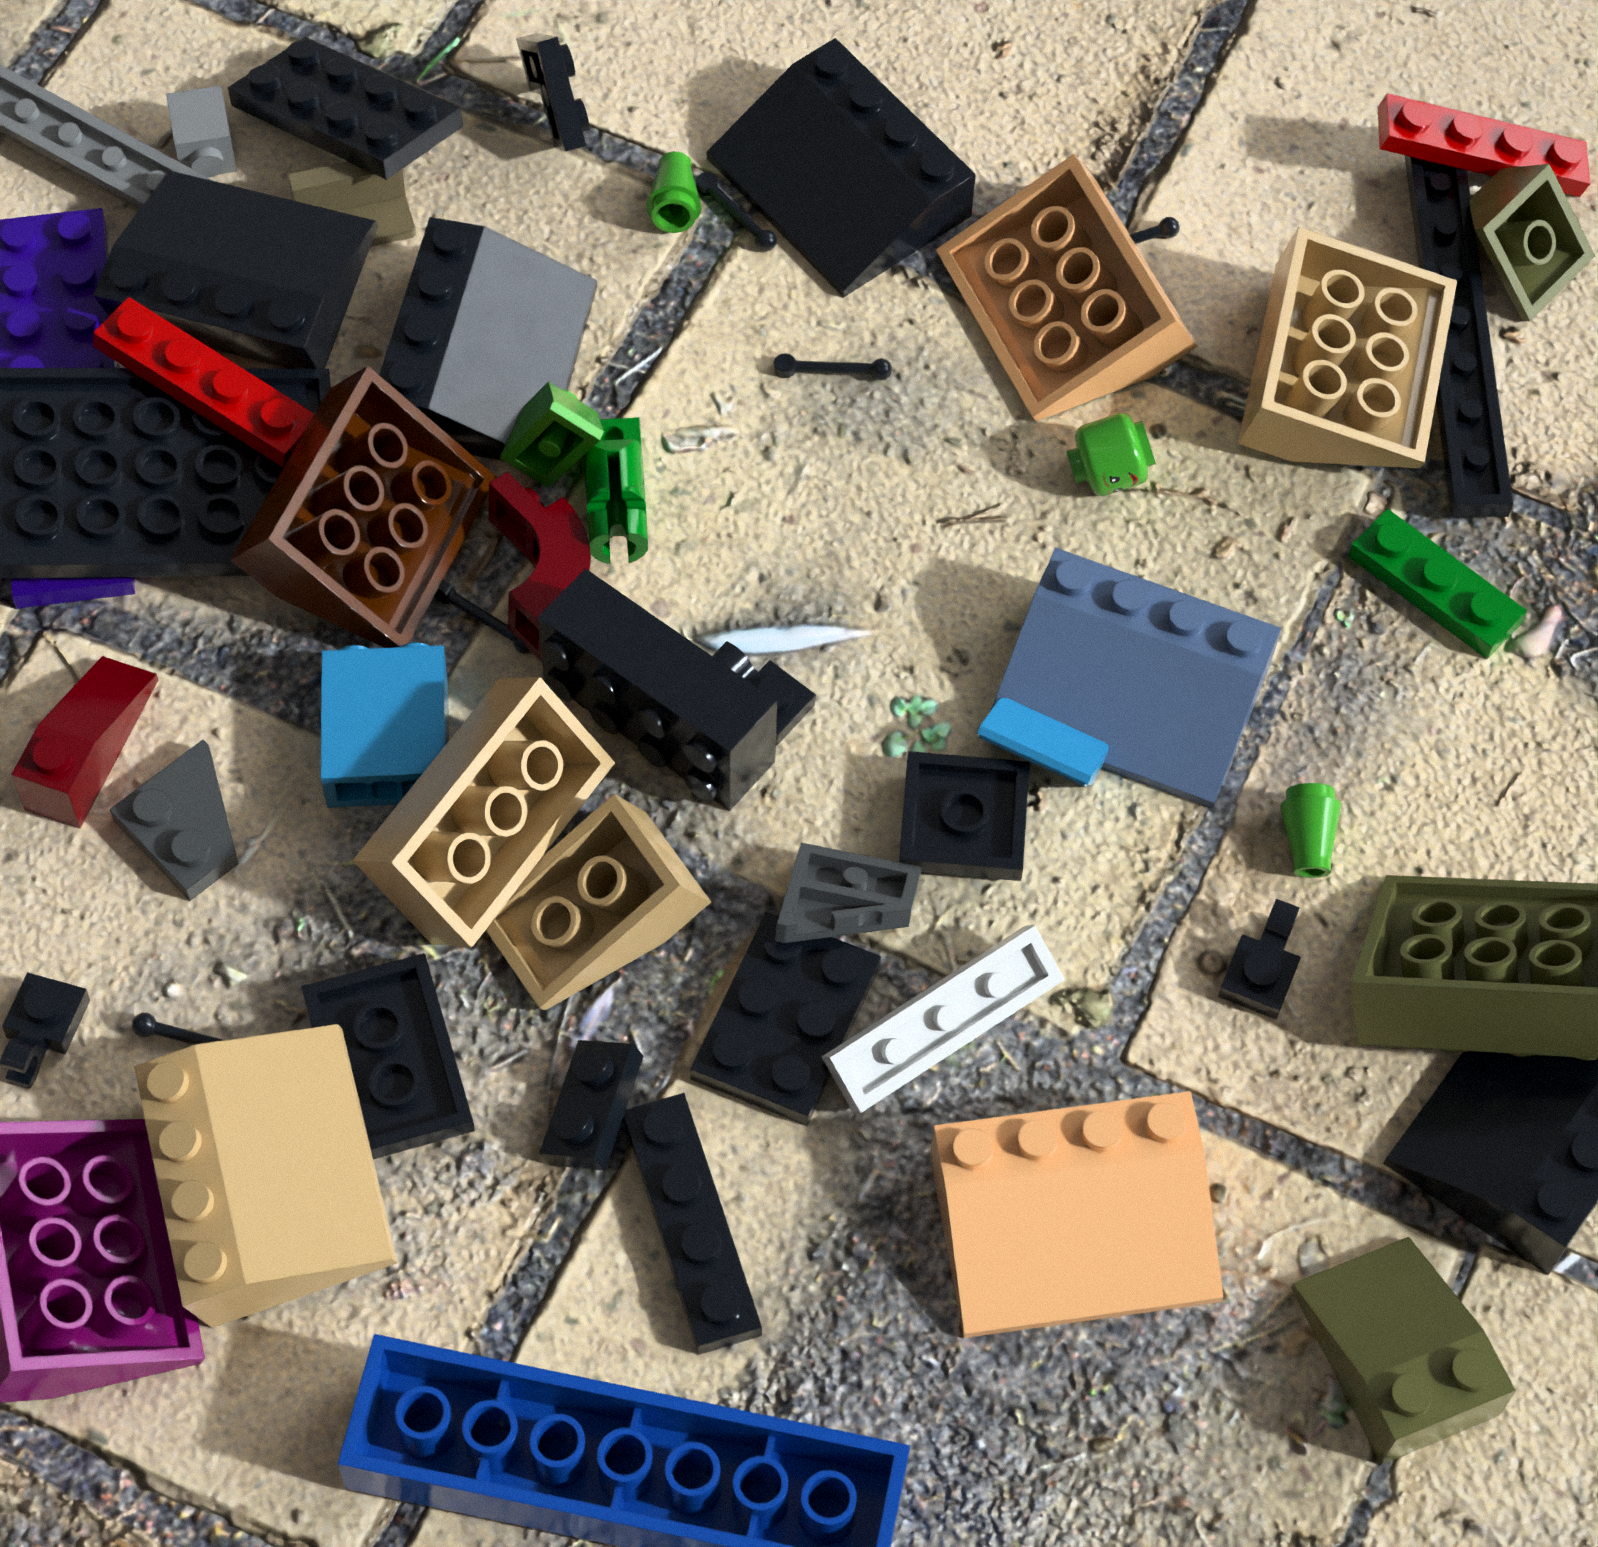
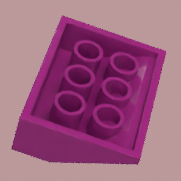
M145 1119L0 1122V1403L54 1399L201 1364L205 1359L198 1319L182 1306Z

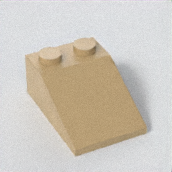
M613 794L539 860L487 927L486 931L537 1006L546 1011L665 943L709 905L711 901L648 814Z

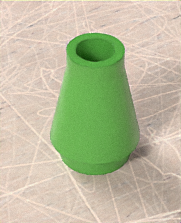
M676 151L668 152L660 158L658 172L646 202L647 213L654 225L665 232L679 233L689 229L701 213V202L691 171V160L684 153Z
M1321 783L1293 785L1286 789V800L1280 804V810L1294 861V874L1303 878L1328 876L1331 874V857L1342 804L1339 800L1335 799V789L1330 785Z

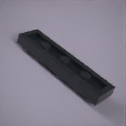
M677 1094L626 1109L623 1122L698 1355L762 1336V1325L685 1094Z

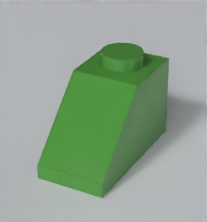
M548 381L523 406L500 459L547 488H550L600 441L604 431L598 413L580 402L571 392L560 389Z

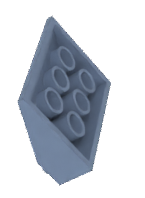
M1055 547L1033 596L992 708L999 699L1008 698L1090 735L1109 746V752L1101 768L1213 809L1270 669L1281 628Z

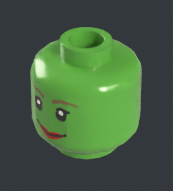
M1125 413L1114 414L1078 427L1075 434L1077 448L1066 451L1076 483L1088 481L1091 490L1099 496H1106L1144 483L1148 478V467L1156 464L1143 421L1133 423L1131 417Z

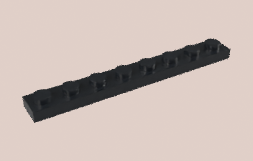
M1405 156L1419 268L1457 280L1436 396L1451 517H1509L1513 506V498L1476 233L1469 205L1471 197L1467 170Z

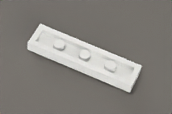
M1025 925L823 1055L822 1059L852 1112L862 1113L1065 979L1036 926Z

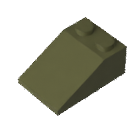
M1410 1237L1292 1283L1291 1290L1381 1465L1500 1416L1516 1391L1483 1328Z

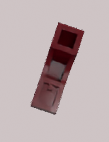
M506 472L489 482L488 520L527 557L534 567L533 573L522 584L509 591L507 628L542 662L538 616L585 568L590 571V545L580 517L564 497L545 508L541 498L533 489L529 487L524 488L510 473Z

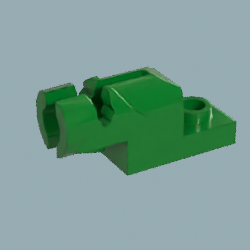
M640 418L600 419L604 431L600 441L584 455L590 553L595 559L611 564L610 538L613 536H624L627 540L628 562L631 563L643 557L648 551Z

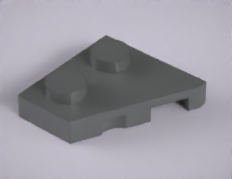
M204 739L110 808L113 821L189 901L239 864L210 747Z
M801 842L778 918L775 941L790 943L909 927L919 888L922 867Z

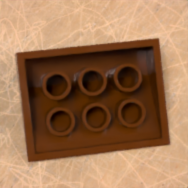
M366 366L329 389L230 560L275 597L384 648L401 647L411 641L489 494V482L496 479L497 476L372 368Z

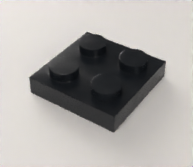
M908 751L899 862L922 867V873L1021 881L1024 863L1030 762Z

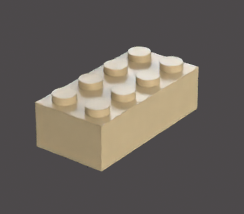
M541 677L499 678L352 861L432 945L472 948L615 762Z

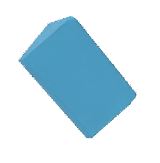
M1001 698L997 701L976 733L979 735L978 738L1085 787L1093 786L1109 752V746L1105 742L1008 698Z

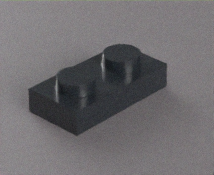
M578 1040L539 1152L541 1157L550 1166L606 1170L644 1057L634 1044Z

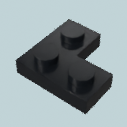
M541 33L516 38L529 90L541 95L554 148L566 152L586 146L583 132L589 130V120L581 98L574 99L569 78L575 76V66L568 45H560L557 36Z

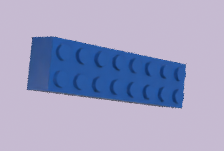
M374 1334L337 1465L345 1489L619 1547H891L910 1445Z

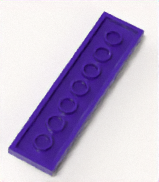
M103 208L0 219V368H118L115 360L93 347V332L110 316L93 296L109 256ZM134 577L11 578V589L15 607L20 609L135 594Z

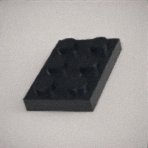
M766 911L690 1068V1079L808 1126L831 1076L822 1056L847 1041L880 969L881 956L833 937L790 943L776 942L775 935L779 916Z
M425 953L301 986L312 1028L338 1024L343 1030L373 1159L475 1131L473 1118Z

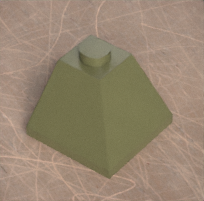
M1550 164L1501 168L1469 199L1474 229L1522 322L1531 321L1595 257Z

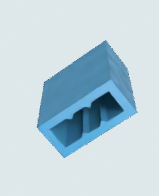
M408 643L401 647L372 649L360 645H350L340 650L322 651L321 782L327 808L398 805L449 741L448 672L444 645L429 646L424 643Z

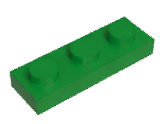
M1388 508L1351 544L1348 554L1350 559L1486 659L1524 621L1527 613L1525 608Z

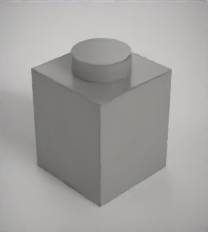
M221 85L166 94L178 162L207 178L219 174L237 172Z

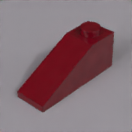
M104 656L88 670L38 724L11 774L24 810L81 829L158 682L156 673Z

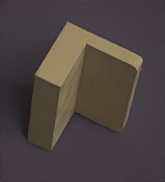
M347 161L288 174L293 201L375 220L378 228L370 247L413 238L416 235L415 225L406 198L402 169L385 180Z

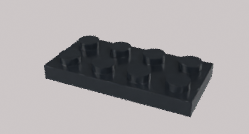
M308 37L293 42L286 50L263 65L253 68L246 76L228 87L231 106L385 180L463 127L460 107Z

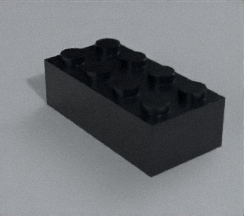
M586 568L538 616L543 678L548 687L559 699L566 702L573 700L589 711L593 720L604 731L612 735L620 733L637 745L641 755L652 765L658 768L666 766L684 779L688 788L700 799L707 802L714 800L728 811H731L775 763L777 701Z

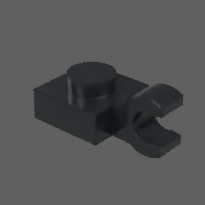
M728 641L714 653V658L777 701L776 746L815 706L816 694L771 660L758 672L752 666L747 656Z
M1276 899L1260 941L1243 934L1241 935L1220 987L1218 997L1277 1020L1301 959L1300 956L1284 950L1300 907Z
M27 972L2 1025L6 1038L11 1039L6 1045L0 1060V1066L9 1069L5 1077L6 1082L31 1088L38 1076L47 1050L66 1055L90 1002L86 988Z

